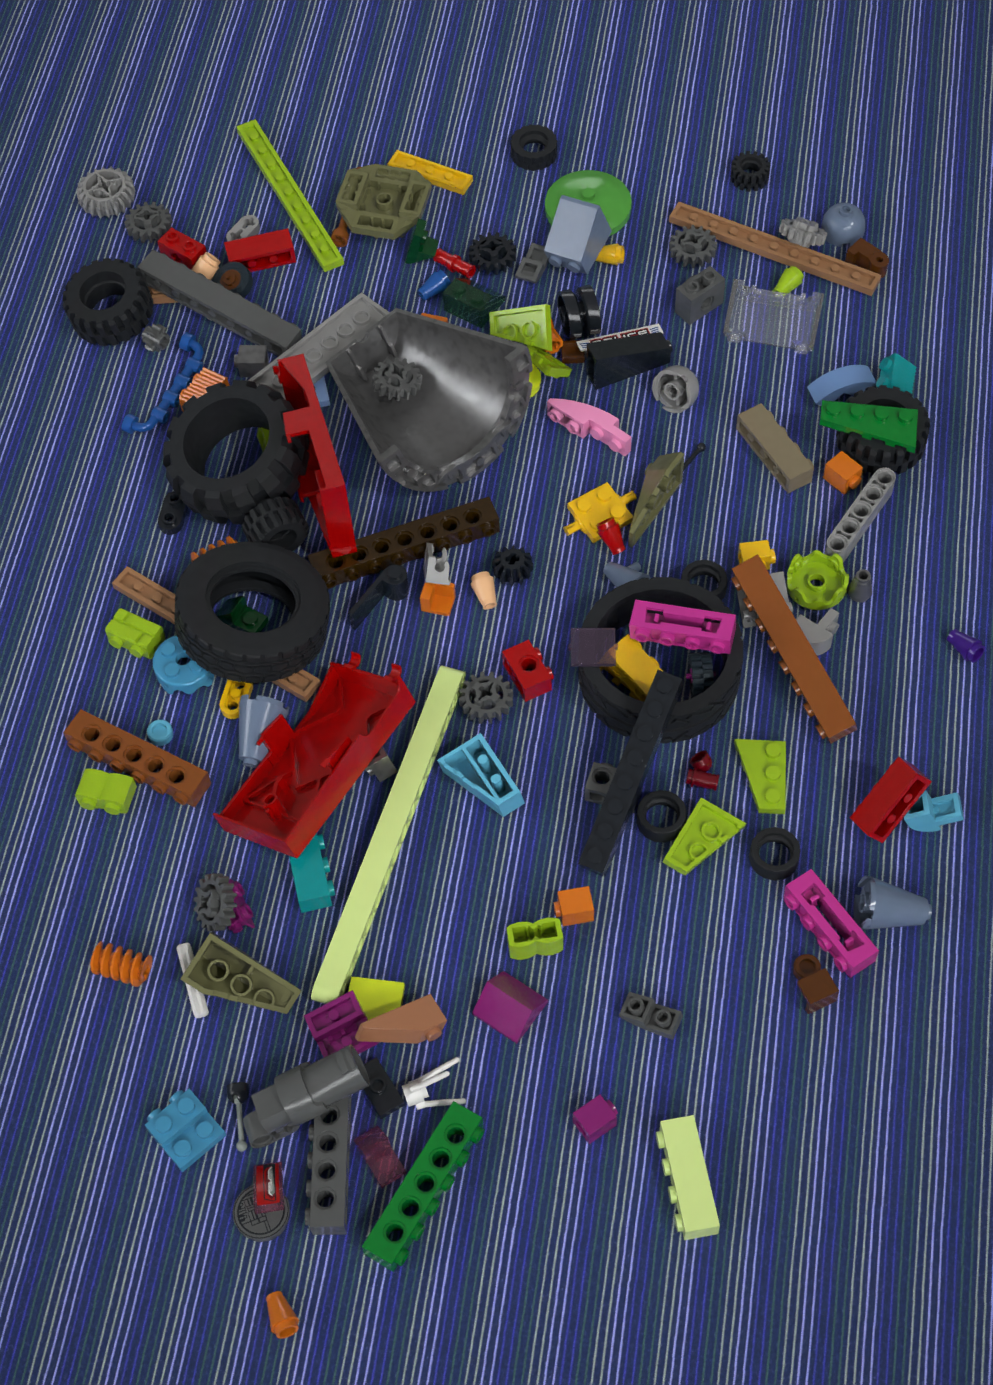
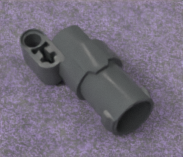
M350 1044L313 1063L305 1062L275 1076L274 1084L252 1094L251 1097L256 1110L243 1118V1124L251 1147L262 1148L294 1133L301 1124L328 1111V1106L370 1086L367 1070L354 1046Z

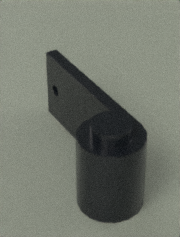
M388 566L359 601L355 603L348 612L351 628L356 630L384 596L394 601L407 597L409 593L408 576L403 566Z

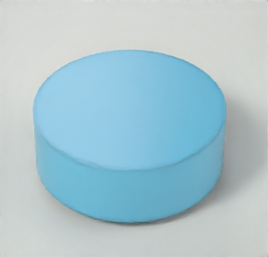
M156 720L148 726L147 735L152 744L163 746L172 740L173 729L166 720Z

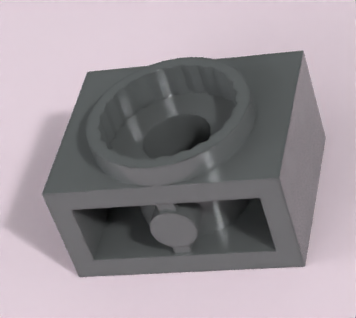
M711 266L697 275L688 278L682 285L676 288L675 313L691 325L721 305L724 300L725 278Z

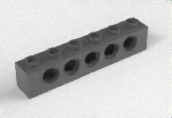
M352 1095L328 1106V1111L315 1117L314 1124L309 1125V1141H313V1152H308L307 1164L308 1169H312V1179H307L306 1196L311 1197L310 1208L305 1209V1225H309L312 1235H347ZM328 1115L337 1116L336 1120L332 1123L323 1122L324 1118ZM325 1143H336V1146L332 1150H322V1147ZM327 1169L335 1171L334 1175L329 1179L320 1177L322 1172ZM331 1197L334 1199L329 1207H321L319 1205L323 1198Z

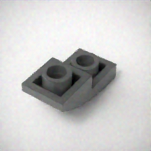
M629 992L619 1017L644 1030L673 1040L683 1014L679 1010L656 1004L653 998Z

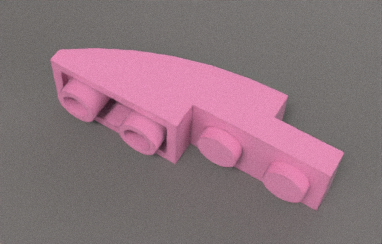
M550 398L547 401V416L553 422H558L566 427L570 433L576 434L582 439L590 433L594 439L602 441L611 450L619 452L623 456H626L631 451L632 437L619 429V419L597 407L577 401Z

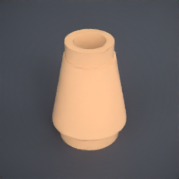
M486 571L473 575L470 585L483 609L488 610L496 607L493 576H490V573Z

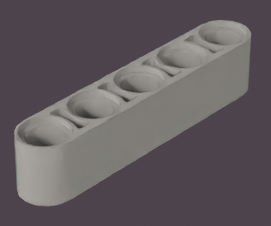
M880 468L873 474L828 537L825 555L831 556L836 553L841 556L843 562L847 559L892 495L896 474L893 470Z

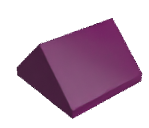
M503 971L486 982L472 1015L517 1044L546 1006L548 999Z

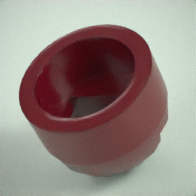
M706 750L696 753L689 761L693 768L697 767L698 771L707 772L712 767V759Z

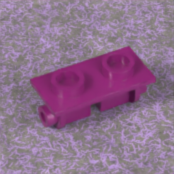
M229 878V883L234 884L232 891L237 893V896L234 898V903L237 904V907L233 908L236 916L235 918H230L231 926H228V929L232 930L233 933H239L243 930L242 926L244 925L255 928L252 920L254 915L250 906L244 900L243 895L245 892L242 885L238 881H233Z

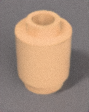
M205 252L204 255L199 257L191 270L201 273L207 279L212 280L221 262L214 255Z

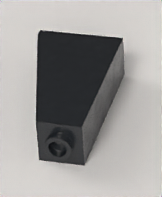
M661 332L588 343L586 374L596 390L670 363L671 353L673 352L672 344L668 339H665Z

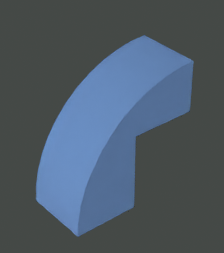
M849 365L822 375L807 388L814 402L821 406L822 400L836 401L843 393L854 396V393L860 390L864 392L867 387L875 386L876 380L868 366Z

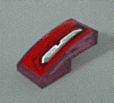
M282 1162L254 1166L255 1214L284 1210L285 1195Z

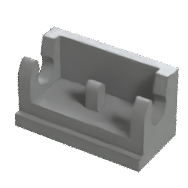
M426 543L423 565L425 583L450 585V566L447 560L446 548L443 547L441 557L436 558L433 556V543Z

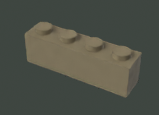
M760 403L738 414L737 431L787 494L812 482L813 463L810 459L805 458L798 444L788 437L785 428L775 421L770 410H767Z

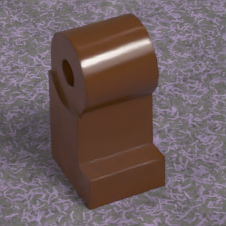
M860 238L847 250L845 262L878 273L883 278L887 273L889 257L880 249Z

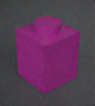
M600 1094L573 1112V1123L588 1144H591L617 1125L616 1115L618 1112L610 1100L605 1101Z

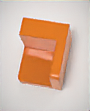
M424 583L420 595L421 611L450 616L456 598L455 584Z

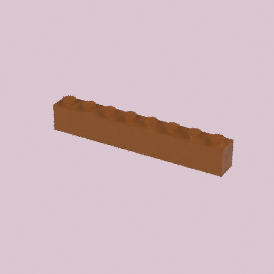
M757 554L732 568L734 577L731 578L732 583L737 591L742 590L746 597L743 599V602L749 612L754 610L758 618L754 621L760 632L766 631L770 639L766 642L772 653L778 652L782 660L778 663L785 675L790 673L794 681L790 684L797 696L802 695L806 703L803 704V707L810 718L813 716L816 718L818 725L815 728L822 740L827 738L829 743L832 744L856 731V722L759 555Z

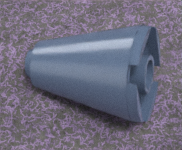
M249 694L241 696L239 701V759L243 761V765L256 768L269 752L263 742L260 746L256 745V742L261 737L260 734L279 714H282L286 719L289 714V706L283 708V702L261 695H256V700L248 699Z
M863 876L859 881L857 887H862L860 895H855L853 917L854 921L860 924L859 927L862 930L924 925L926 920L931 918L932 906L926 898L872 876Z

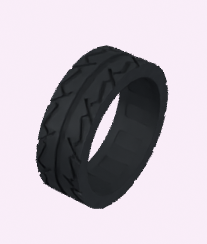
M673 577L643 578L629 581L614 588L595 603L587 614L579 634V684L583 698L593 713L597 714L596 717L608 728L623 736H631L644 701L627 696L612 686L604 677L596 662L597 653L605 640L616 630L630 623L635 600L733 614L727 606L723 605L724 602L711 591L697 584H690L689 581ZM647 610L648 613L663 615V612ZM706 618L704 619V621H706V622L719 623V624H720V622H721V621H718V620H712V619H706ZM737 619L731 653L720 654L723 659L724 670L715 683L703 693L676 703L660 743L667 744L670 741L674 743L689 740L706 732L722 720L733 705L740 685L744 657L743 639L740 638L742 633Z

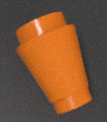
M281 1291L272 1292L266 1297L271 1332L276 1334V1337L279 1339L290 1337L298 1331L299 1319L283 1296V1293Z

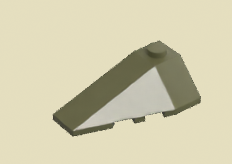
M676 452L660 455L654 463L651 462L647 466L645 479L629 530L628 546L633 548L681 485L683 480L684 453Z
M214 932L209 933L181 977L182 981L203 994L285 1014L289 1012L302 991Z

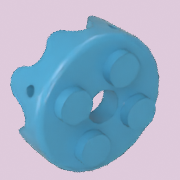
M176 635L161 643L154 653L153 669L155 676L168 694H173L175 690L183 691L186 694H193L202 686L209 687L212 685L214 674L197 665L186 654V650H183ZM181 658L190 659L186 665L177 664Z

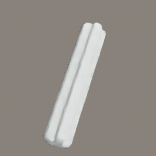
M190 943L179 944L176 948L183 974L194 958ZM185 982L195 1018L207 1016L209 1011L204 994Z

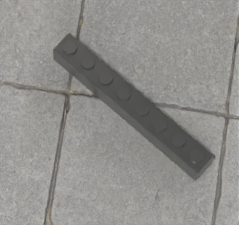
M152 250L137 267L142 273L147 286L256 345H266L267 351L278 357L302 339L301 329L296 324L289 323L281 319L277 314L266 311L257 303H252L244 299L240 294L229 291L220 283H215L207 279L203 274L190 270L186 265L177 263L164 253Z

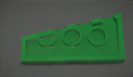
M822 400L820 425L848 434L850 432L859 433L862 435V438L868 440L872 438L885 441V445L892 447L899 445L907 448L906 451L915 453L918 409Z

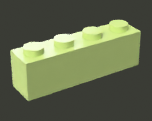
M694 1115L660 1121V1129L656 1132L658 1148H664L666 1158L662 1159L664 1175H670L672 1186H668V1193L671 1204L676 1203L678 1214H674L677 1232H683L684 1240L718 1234L720 1224Z

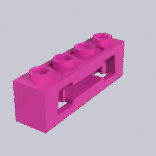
M635 600L629 623L630 639H635L639 642H656L665 646H682L690 650H707L715 654H730L736 630V615ZM647 610L663 612V615L648 613ZM706 618V619L718 620V621H721V622H720V624H719V623L706 622V621H704V619Z
M812 869L786 885L783 896L785 904L790 910L796 911L804 928L814 933L822 950L828 951L831 954L836 967L841 972H845L851 978L876 961L879 952L877 947ZM817 901L821 905L820 910L822 911V913L827 917L831 924L845 939V941H843L844 946L840 942V936L836 933V931L831 927V925L827 922V920L816 908V906L818 905Z

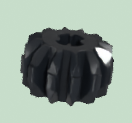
M515 545L511 549H507L504 546L502 552L496 551L495 559L492 561L495 578H500L502 584L509 582L511 587L514 582L522 585L523 579L529 580L533 570L532 556L530 553H525L524 547L517 550Z

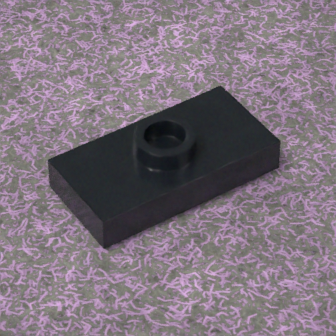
M377 1057L365 1063L364 1066L370 1079V1086L364 1088L363 1091L380 1119H383L405 1106V1102Z

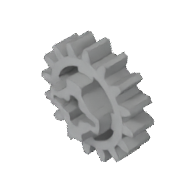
M797 217L792 220L782 219L779 228L781 235L787 236L789 242L807 248L810 245H824L827 237V232L819 228L817 222L803 217Z

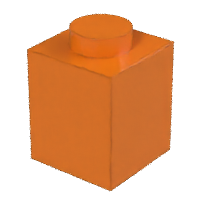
M841 451L825 464L823 479L842 494H845L850 489L854 490L859 486L862 481L863 467Z
M589 886L558 891V901L553 902L556 918L561 917L562 926L594 921V907Z

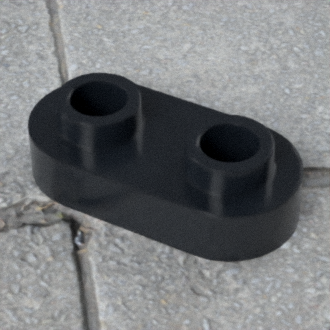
M175 491L165 496L158 517L160 530L167 535L176 534L182 529L188 506Z

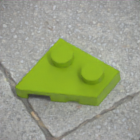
M527 345L532 364L536 365L546 376L556 379L559 377H569L572 371L570 367L548 352H545V350Z

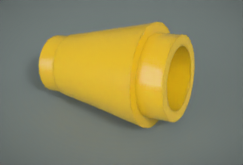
M618 243L604 245L595 261L616 266L618 263L623 264L625 257L624 246Z

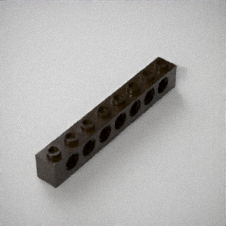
M488 496L356 539L357 552L332 558L328 548L307 555L308 561L320 573L327 588L331 589L336 585L348 581L352 582L360 577L377 574L390 565H403L412 560L425 558L426 543H433L434 554L442 552L443 547L449 550L452 547L469 544L483 537H490L500 532L499 517Z

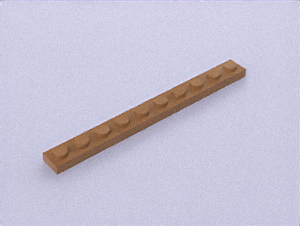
M682 202L677 203L669 216V222L675 225L685 226L687 229H691V225H694L695 229L703 226V231L711 230L710 236L715 235L716 240L788 266H795L801 271L870 296L873 295L881 281V275Z
M128 566L112 582L114 589L175 624L174 593ZM303 669L296 674H292V676L272 681V683L304 702H307L321 685L320 679Z

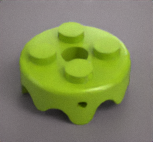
M814 550L808 556L802 557L800 554H796L793 557L787 572L786 587L790 597L802 607L811 610H825L834 607L844 598L848 587L849 574L845 572L843 560L839 554L834 553L829 556L819 550ZM820 580L823 585L814 586L811 584V581Z

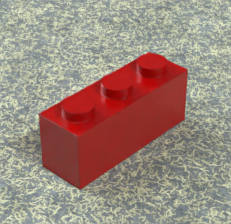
M288 228L224 242L228 262H239L250 272L296 262L294 246Z
M898 756L878 783L873 786L863 802L858 805L850 819L869 837L883 843L932 781L913 764Z

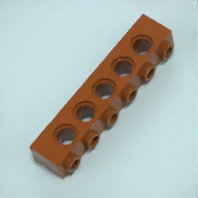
M80 709L63 732L68 742L67 745L75 752L82 751L88 754L95 762L101 763L102 761L108 764L115 772H124L130 775L137 783H146L157 793L162 795L166 793L172 796L181 805L188 804L195 808L211 785L207 771ZM140 758L138 761L132 762L134 759ZM178 779H183L179 783H174Z

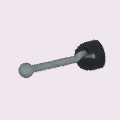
M236 1082L228 1084L226 1087L228 1099L231 1103L236 1104L239 1141L236 1144V1148L238 1151L243 1152L247 1149V1143L244 1141L242 1104L249 1098V1084Z

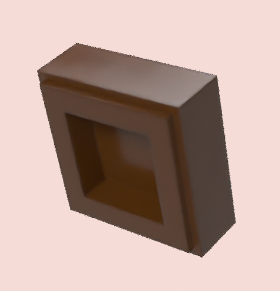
M581 340L563 341V346L561 347L562 363H585V352H581L576 343Z

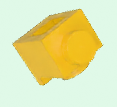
M768 540L739 543V564L757 554L767 570L770 569V564L776 562L775 551L770 549Z

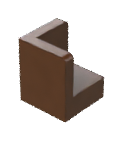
M826 968L798 980L797 983L807 1001L805 1010L808 1014L837 1001L839 990Z

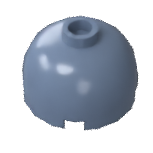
M844 202L831 206L824 214L821 229L827 232L826 241L832 245L842 247L843 244L849 243V246H852L857 240L863 238L865 233V217L861 209L854 204Z

